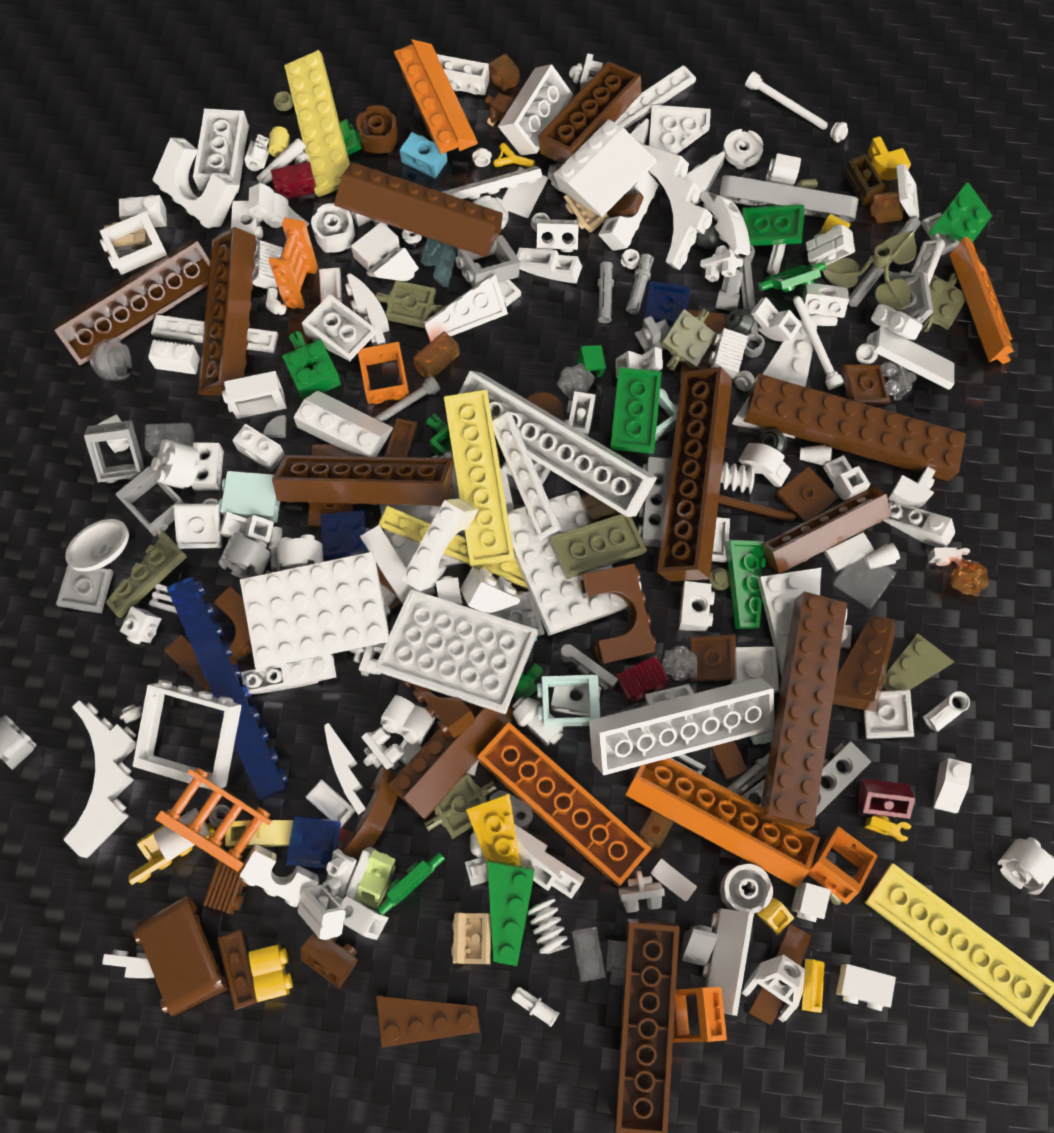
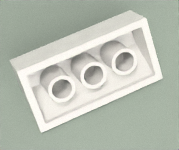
M319 391L304 399L294 416L298 428L356 457H377L393 429L391 426Z
M721 908L717 910V913H713L711 927L714 928V933L718 934V938L709 957V962H707L706 966H703L702 977H706L704 987L700 988L721 987L724 1013L737 1016L754 914Z

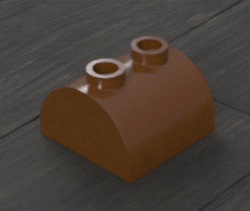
M314 932L301 947V960L339 989L357 963L358 959L355 957L357 951L348 944L341 947L335 942L338 937L324 940L318 938Z

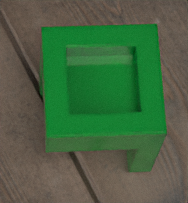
M601 345L581 346L576 356L577 363L583 364L585 371L595 370L596 377H601L606 369Z

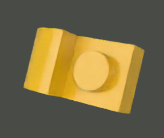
M881 137L873 138L868 149V155L881 179H897V166L901 164L906 165L909 170L911 163L903 148L888 152Z

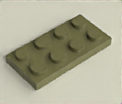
M623 514L552 536L549 539V543L566 580L644 554L647 551L632 518Z

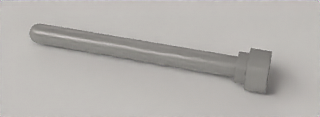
M433 376L428 377L424 380L425 383L422 384L421 388L374 418L384 422L422 396L430 395L431 393L435 394L440 391L438 383Z

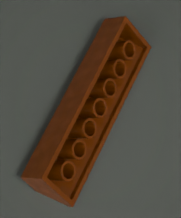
M353 162L350 163L342 175L334 202L336 207L483 257H487L501 233L502 212Z
M233 227L212 239L198 394L223 396L222 390H226L225 381L244 378V369L247 363L245 359L248 347L247 334L250 326V299L253 288L252 276L255 268L256 235L237 227Z
M191 239L57 322L52 328L78 364L81 365L147 324L156 315H161L207 286L210 260L198 241Z
M285 455L272 478V483L277 501L289 503L324 502L330 504L362 503L372 505L441 506L444 500H449L451 495L453 458Z

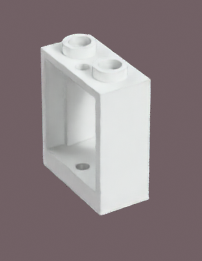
M147 212L100 230L103 237L100 242L105 252L109 251L111 254L108 259L113 269L118 268L121 275L167 255ZM145 227L152 245L119 258L111 241Z
M276 371L224 382L226 389L222 390L224 401L228 404L229 411L234 412L237 419L287 408L283 388Z

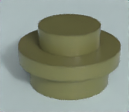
M281 91L276 94L274 105L278 110L287 111L293 107V99L289 93Z
M722 568L713 570L709 579L710 584H712L711 586L716 590L728 588L730 585L729 572Z

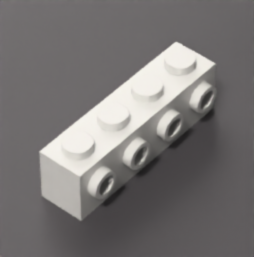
M437 54L453 90L480 95L486 94L489 83V64Z

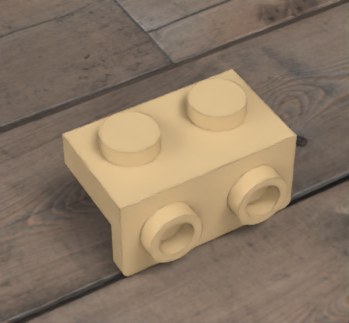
M567 194L564 196L567 201L565 204L566 208L571 214L575 213L577 216L575 220H578V225L582 230L586 228L591 233L605 222L606 219L610 218L607 213L601 217Z
M455 913L452 923L454 941L451 948L453 963L490 964L491 915L488 913Z

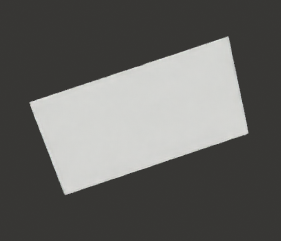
M542 175V177L537 178L536 182L528 184L521 182L518 183V187L508 189L502 200L506 204L508 211L528 218L548 177Z

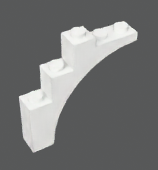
M641 144L656 159V163L648 170V173L657 178L663 185L671 202L674 231L666 262L673 268L680 270L687 260L690 247L695 243L697 232L704 234L705 229H708L711 225L713 215L705 208L694 205L699 199L701 189L694 182L683 179L687 174L689 163L682 156Z
M78 701L73 706V709L81 717L91 736L95 752V777L93 790L86 809L75 827L64 838V841L79 856L88 858L129 817L124 811L126 806L116 797L134 780L129 775L132 771L121 761L136 748L137 741L134 738L137 735L127 726L125 728L119 725L114 727L106 718L101 720L96 715L99 711L90 702L84 704Z

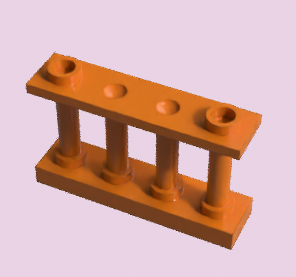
M284 217L282 226L287 240L280 259L270 257L269 264L284 305L293 309H304L305 305L300 290L306 274H316L318 265L305 221Z
M197 767L195 771L189 769L187 773L193 776V779L173 808L168 809L167 812L161 810L156 820L239 872L244 864V861L241 860V853L262 822L267 825L271 824L272 820L268 818L270 813L259 806L255 810L208 780L207 778L210 775ZM203 783L214 791L193 822H189L186 825L179 820L181 818L180 813L200 784ZM224 796L233 802L234 805L213 836L210 835L206 838L200 834L202 830L200 827L219 799ZM244 809L255 817L234 848H230L227 851L220 847L222 844L221 840L241 810Z

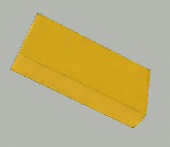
M805 959L802 1010L822 1012L824 962Z

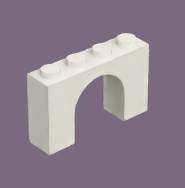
M170 138L153 181L159 185L162 191L172 196L176 203L185 207L190 215L199 219L203 226L207 228L221 227L240 185L226 173H212L204 193L197 198L190 189L188 175L198 150L183 138Z
M460 498L444 500L401 580L419 591L436 586V581L440 580L446 569V566L439 563L445 549L459 531L469 528L478 509Z

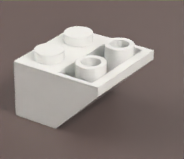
M472 567L460 589L468 606L487 614L516 605L520 601L516 589L512 587L510 580L502 576L499 578L492 576L489 570L482 567L480 570Z

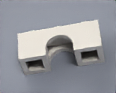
M254 844L240 869L242 880L251 886L256 884L264 888L263 890L271 896L275 897L278 895L284 898L285 902L293 907L299 906L301 890L305 887L317 886L319 884L318 875L297 865L291 875L278 877L272 872L276 862V854Z

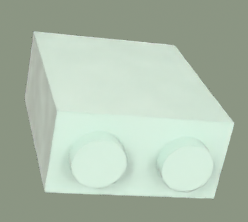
M227 471L226 479L224 478L222 481L223 499L219 500L222 515L224 516L226 512L247 519L255 515L277 523L280 501H277L272 483L274 475Z

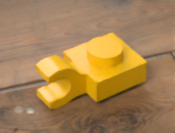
M875 814V816L867 818L865 828L886 836H893L899 841H906L908 837L901 835L900 829L908 830L911 828V825L906 822L896 825L889 822L888 817Z

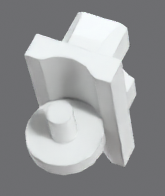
M587 54L584 68L580 63L577 66L571 67L570 77L573 78L575 83L581 81L582 90L593 78L590 75H596L602 68L603 63L593 61V54Z
M260 134L257 135L255 142L251 140L245 157L246 166L252 171L264 169L269 154V148L267 147L269 139Z
M719 246L713 257L701 260L700 266L705 269V278L714 282L719 279L720 272L725 277L735 276L736 268L743 266V260L737 259L731 249L728 250L725 246Z
M386 643L368 646L366 649L363 647L350 650L355 654L354 662L360 663L363 656L359 667L361 675L368 676L369 673L381 674L375 670L378 660L374 659L376 652L382 653Z
M380 727L373 733L366 732L362 736L369 746L364 749L367 755L364 763L366 766L374 764L377 769L382 765L386 769L391 767L395 769L400 765L397 761L402 757L404 751L397 744H393L387 749L384 743L391 736L383 727Z
M339 849L333 852L332 860L328 862L326 869L328 875L322 886L332 896L338 895L341 898H345L347 896V888L356 869L357 860L344 855Z
M636 871V878L628 879L629 887L618 888L620 899L624 903L627 913L639 911L638 900L647 899L648 909H659L662 903L661 896H665L661 883H652V877H643L641 871Z

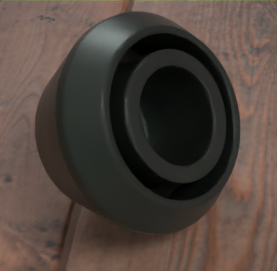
M711 222L708 229H705L704 234L697 232L696 241L700 247L703 246L705 249L719 247L721 238L719 237V232L714 228L715 224Z
M735 309L727 317V326L730 330L745 335L753 327L754 316L750 314L751 311L748 309Z
M767 428L760 435L759 443L768 445L781 453L787 446V439L779 429Z

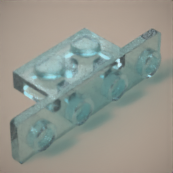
M427 237L421 262L425 266L436 265L434 278L443 287H448L457 247Z

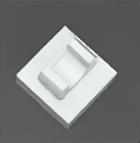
M485 857L465 862L471 886L488 882V866Z

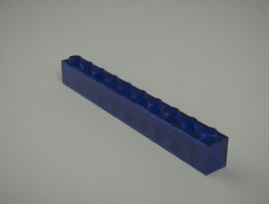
M192 576L166 587L215 698H232L234 703L242 705L234 744L258 799L262 800L285 789V783L288 782L284 770H279L275 763L279 758L274 747L271 749L268 747L266 740L270 738L265 727L260 728L257 722L260 715L256 706L251 707L247 698L251 697L246 684L242 686L238 677H241L242 674L237 663L234 665L231 663L229 657L233 655L228 643L223 644L220 638L223 635V631L219 622H213L211 615L215 613L210 602L205 603L202 594H205V590L201 581L196 582ZM220 710L222 717L224 718L225 711Z

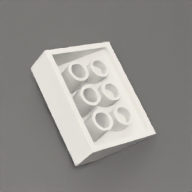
M608 119L554 173V177L560 191L603 217L656 163V159L623 127Z

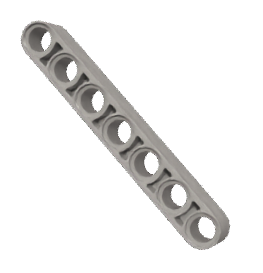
M730 175L722 177L719 195L731 199L734 203L757 207L804 205L805 215L828 218L830 214H833L847 222L855 220L858 198L853 196Z

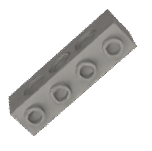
M649 457L647 464H643L645 471L654 475L662 482L660 485L653 484L644 501V505L642 504L639 510V517L643 518L642 525L638 526V532L645 546L661 547L672 459ZM657 499L661 504L654 505L650 500ZM655 519L659 522V525H652L649 523V520Z
M851 741L845 746L841 743L832 752L835 756L830 761L824 760L822 777L829 781L830 786L829 789H826L820 784L816 816L871 763ZM837 762H841L844 764L845 773H841L837 770Z

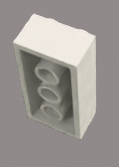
M552 64L536 67L498 126L520 155L535 154L539 151L538 135L565 108L573 96V93Z
M204 109L193 174L199 191H205L212 173H226L240 185L249 127L244 111Z

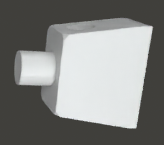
M338 895L333 896L346 911L343 924L365 937L378 939L388 917L382 916L381 913L349 896H346L344 899Z

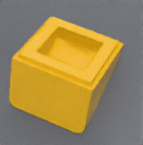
M773 897L767 907L757 912V915L777 935L794 919L782 902Z

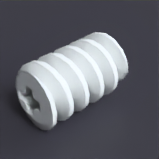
M724 462L721 475V483H723L724 490L731 484L732 491H735L737 486H740L741 493H743L746 487H748L750 494L754 483V468L750 466L746 472L744 465H741L737 470L735 463L728 468V463Z
M555 899L537 904L528 911V915L536 916L530 921L531 925H539L533 932L534 934L542 935L536 940L537 944L545 945L539 950L541 954H550L570 947L562 945L567 940V936H559V933L564 930V927L556 926L561 917H553V914L558 911V908L550 907Z

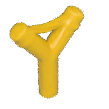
M505 143L500 145L501 154L497 160H494L495 167L515 163L530 168L535 164L534 160L516 156Z

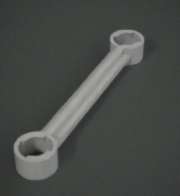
M750 244L749 256L741 258L737 254L734 255L737 259L743 260V266L739 267V271L743 273L741 282L743 309H748L752 312L755 308L751 262L755 250ZM754 319L752 329L746 334L748 338L744 349V354L751 358L758 357L765 345L764 338L758 334L757 321ZM755 341L760 346L752 350L747 346V343Z

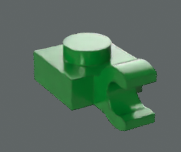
M347 119L340 122L347 155L362 149L358 131L355 130L354 125H349Z
M535 664L527 676L521 674L513 694L514 698L517 700L521 697L526 699L534 694L537 690V685L534 682L543 673V669Z

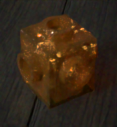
M961 558L951 575L952 588L958 589L964 594H971L977 597L981 590H985L988 586L987 568L980 563H972Z

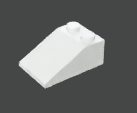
M330 294L302 322L306 336L314 342L321 339L327 350L348 361H351L378 332L376 328Z

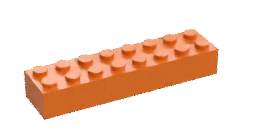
M509 722L477 756L478 761L617 887L625 881L651 850L644 841Z
M670 758L641 765L626 793V796L797 888L810 871L820 840L819 837L806 830L759 818L761 806Z

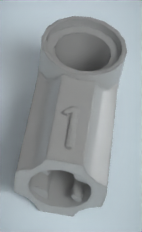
M736 269L735 276H724L715 308L731 312L737 309L740 297L738 293L743 273Z

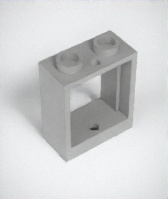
M503 235L498 236L487 255L495 254L500 262L497 265L478 270L472 260L483 258V256L458 248V254L455 258L457 267L461 268L466 281L470 282L472 287H475L492 274L496 275L498 283L519 277L521 262Z
M132 420L87 427L84 438L98 482L106 481L107 483H112L119 479L133 480L144 471L145 466ZM127 438L134 463L106 467L98 442Z
M149 466L118 491L116 496L155 537L161 533V530L165 531L168 525L175 520L174 505L150 524L132 503L156 483L175 504L185 503L168 485L156 481V472Z

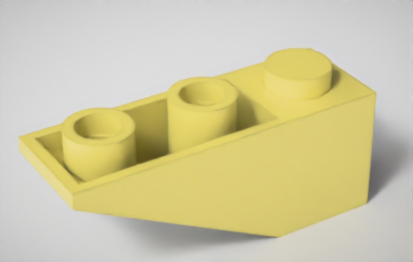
M252 820L234 821L226 832L225 846L233 849ZM272 820L270 825L262 822L245 848H253L254 844L261 847L302 845V820Z

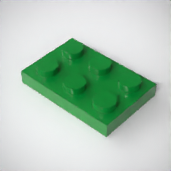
M804 205L743 208L742 217L752 246L802 243L805 215Z

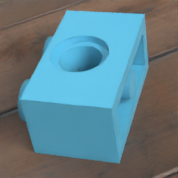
M411 133L400 149L402 163L433 178L437 177L447 162V152L440 154L436 144L427 140L422 135Z

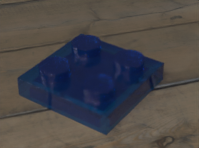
M650 281L645 318L652 316L655 323L665 320L667 324L672 325L683 309L688 311L691 286Z
M364 510L320 515L324 559L368 553L367 548L360 539V536L366 533V515Z
M293 815L285 863L287 865L327 869L328 862L332 860L333 852L337 850L341 821Z

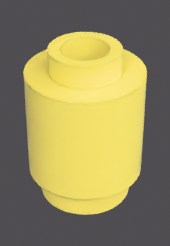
M274 127L269 134V153L277 158L289 147V134L283 127Z

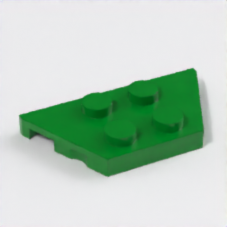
M967 182L929 234L933 236L937 233L947 235L946 239L958 240L960 242L968 236L973 243L992 215Z

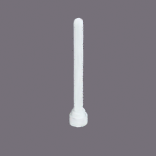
M752 72L748 77L745 86L749 89H759L821 129L828 127L826 121L763 83L759 74Z
M794 297L793 302L827 375L825 377L828 390L837 388L844 384L843 378L834 371L801 297Z

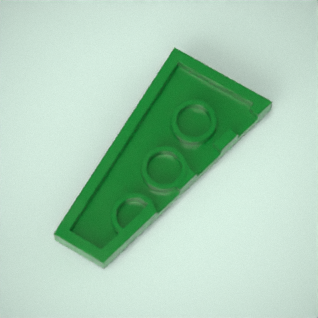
M729 540L725 542L736 629H755L760 627L762 599L760 598V588L757 579L762 577V569L765 568L766 559L764 558L762 544L767 541Z
M488 860L493 962L517 966L535 869Z

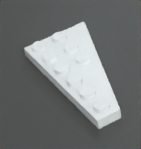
M799 320L802 324L792 340L782 343L763 375L806 387L813 344L803 322ZM813 323L815 329L817 330L818 324ZM748 397L732 424L760 431L766 430L767 428L743 422L749 400ZM784 434L787 437L795 438V436Z
M821 568L762 576L757 579L773 645L776 647V657L781 677L794 600L804 591L820 595Z

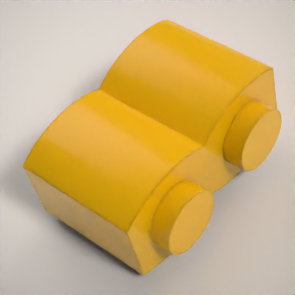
M274 945L249 952L257 1002L290 994L289 989L293 985L290 973L286 974L285 964L288 963L286 949H282L281 945Z

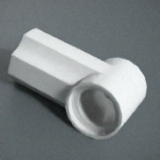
M963 692L952 693L923 716L925 723L930 729L938 732L959 714L968 709L970 699ZM953 698L959 700V702L961 703L960 709H957L953 706Z

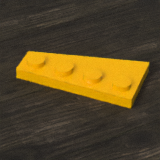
M510 794L466 809L486 863L488 860L521 866Z

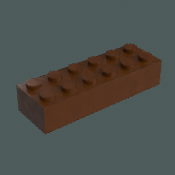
M608 61L538 135L540 154L564 164L608 119L615 123L641 95L640 75Z

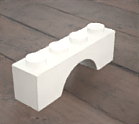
M648 171L625 193V195L641 192L644 196L638 213L606 219L598 234L613 251L625 249L631 244V239L639 228V223L655 196L659 184Z

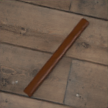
M719 494L718 503L790 522H794L796 517L794 513Z

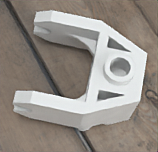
M785 955L761 962L745 983L741 993L748 996L757 984L767 989L785 1002L778 1017L779 1020L784 1022L799 1005L803 994L805 969ZM779 980L783 981L787 985H781Z

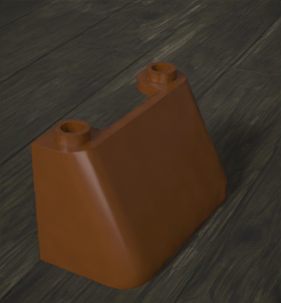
M189 896L175 901L137 923L136 930L133 931L137 944H142L162 995V999L159 1000L164 1013L169 1012L171 1016H175L229 989L225 977L222 978L220 972L217 973L220 968L216 965L200 925L199 916L194 914L197 911L195 902Z

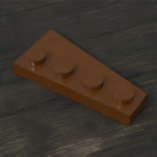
M376 996L382 1047L480 1032L477 1006Z

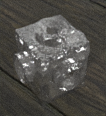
M581 363L571 368H565L560 374L561 378L557 385L569 399H572L574 391L586 393L595 377L589 371H585L584 365Z
M675 646L673 650L665 651V658L662 662L664 673L672 676L674 680H686L687 678L697 677L696 654L687 650V647Z

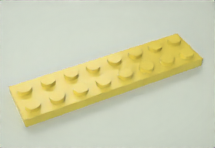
M317 50L284 66L302 140L306 146L305 152L310 157L308 159L316 184V188H314L315 194L321 197L338 190L342 175L350 165L323 56Z
M487 390L446 396L444 401L459 497L478 509L469 528L465 529L470 566L475 567L515 560Z
M893 863L890 864L865 901L867 905L1029 1027L1034 1026L1054 993V983Z

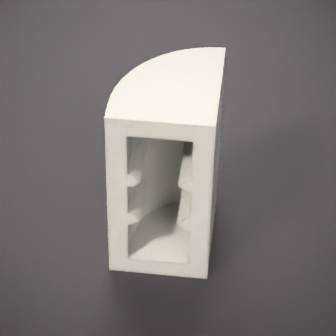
M194 808L179 820L188 825L189 822H193L199 812ZM204 822L200 827L202 829L200 834L207 837L210 835L207 824ZM167 826L154 834L155 841L167 862L194 845Z

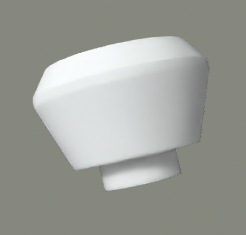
M521 697L512 706L515 709L513 715L517 724L525 727L538 714V707L541 706V703L529 697L526 699Z

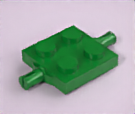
M822 261L809 266L801 265L765 277V281L758 283L760 291L769 288L790 291L795 289V285L811 284L814 282V279L821 277L820 271L826 270V264Z
M438 852L429 861L424 862L423 860L421 863L416 861L407 869L409 874L402 880L397 878L388 887L390 891L387 893V899L376 908L383 916L389 909L396 906L445 860L444 857Z

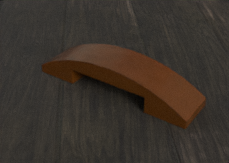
M381 767L371 787L375 792L355 832H348L340 848L344 855L355 858L357 863L362 851L367 847H373L379 838L397 799V794L388 787L389 783L397 775Z
M789 923L780 941V947L775 958L785 955L798 965H801L811 935ZM779 980L781 985H787L783 981ZM761 987L748 1013L771 1025L784 1001L764 987Z

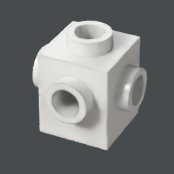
M131 607L127 617L124 619L120 632L128 635L127 640L133 643L140 644L141 641L150 643L156 634L161 618L147 610Z

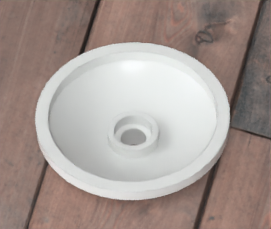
M115 519L102 520L86 527L70 542L65 555L67 563L77 571H93L110 564L126 547L129 538L127 527L123 522Z

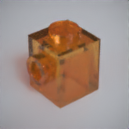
M504 54L490 63V76L496 86L506 91L519 83V68Z
M899 191L874 196V203L871 204V214L875 216L878 223L902 220L903 205L900 202Z
M652 810L638 837L651 849L653 847L658 849L674 822Z

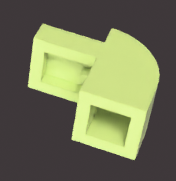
M373 850L366 873L358 885L355 900L376 909L392 879L396 859L389 857L385 853Z

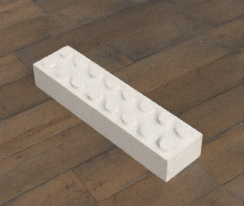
M758 677L589 720L592 761L599 771L606 775L771 731L774 728V689L762 678Z

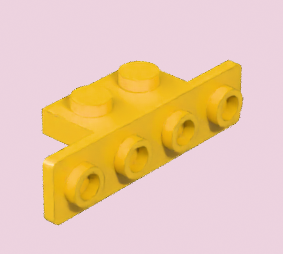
M209 823L207 826L210 835L213 836L215 827ZM165 825L137 842V845L149 862L130 873L129 882L131 885L137 881L138 883L144 882L151 876V872L158 868L160 870L171 864L172 859L167 862L154 838V834L166 827ZM189 847L179 855H186L193 849V847Z

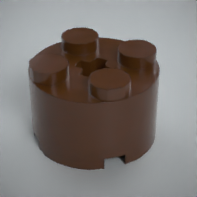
M381 105L367 107L366 111L360 113L356 120L358 136L363 150L376 154L392 152L398 141L395 115L388 108Z

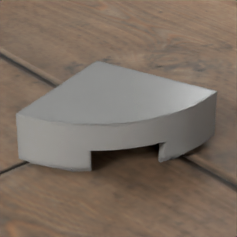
M286 415L272 419L266 425L263 435L268 438H286Z

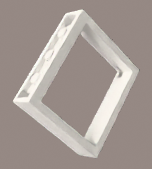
M159 680V683L149 684L145 696L133 767L186 783H190L193 779V776L187 772L189 769L195 771L197 768L153 756L164 696L166 694L225 711L213 773L205 772L210 775L207 778L221 788L226 787L242 705L234 703L232 698L212 697L213 694L210 692H194L188 686L175 687L172 686V682L166 680ZM203 783L200 784V787L213 790Z

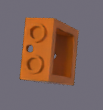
M399 342L362 348L358 352L368 404H379L390 399L401 400L409 395ZM397 360L402 385L371 390L367 365Z
M838 826L826 838L811 865L808 875L826 889L831 890V893L844 903L848 904L860 892L877 855ZM831 847L858 867L854 878H851L826 859Z
M721 987L676 990L673 1043L727 1040ZM697 995L700 1034H689L686 996Z

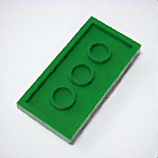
M619 367L610 449L654 454L662 372Z

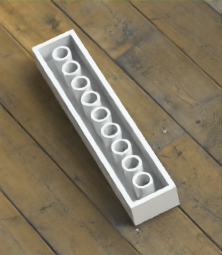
M469 372L459 394L487 390L492 420L507 411L511 412L530 458L627 517L637 515L657 477L483 373Z

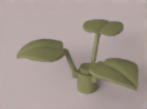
M914 231L898 234L889 238L883 244L878 245L875 248L874 256L869 257L868 262L860 271H858L859 266L856 261L850 258H841L826 265V270H822V272L832 285L851 288L857 284V276L862 275L873 262L877 268H884L886 284H881L876 289L875 297L877 302L893 309H905L911 299L910 287L904 280L899 278L890 282L888 268L891 260L896 264H906L914 259L917 249Z

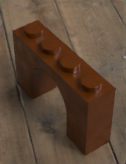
M635 564L591 572L578 577L583 599L603 594H613L623 599L630 611V623L622 635L593 643L598 665L655 652L656 641L654 635L650 632L649 625L651 620L648 612L645 611V594L640 589V573L635 568Z
M231 587L214 601L216 606L235 625V638L227 650L219 654L207 655L198 651L182 635L165 650L206 691L210 688L214 689L221 682V677L226 672H231L237 666V661L252 651L244 600Z

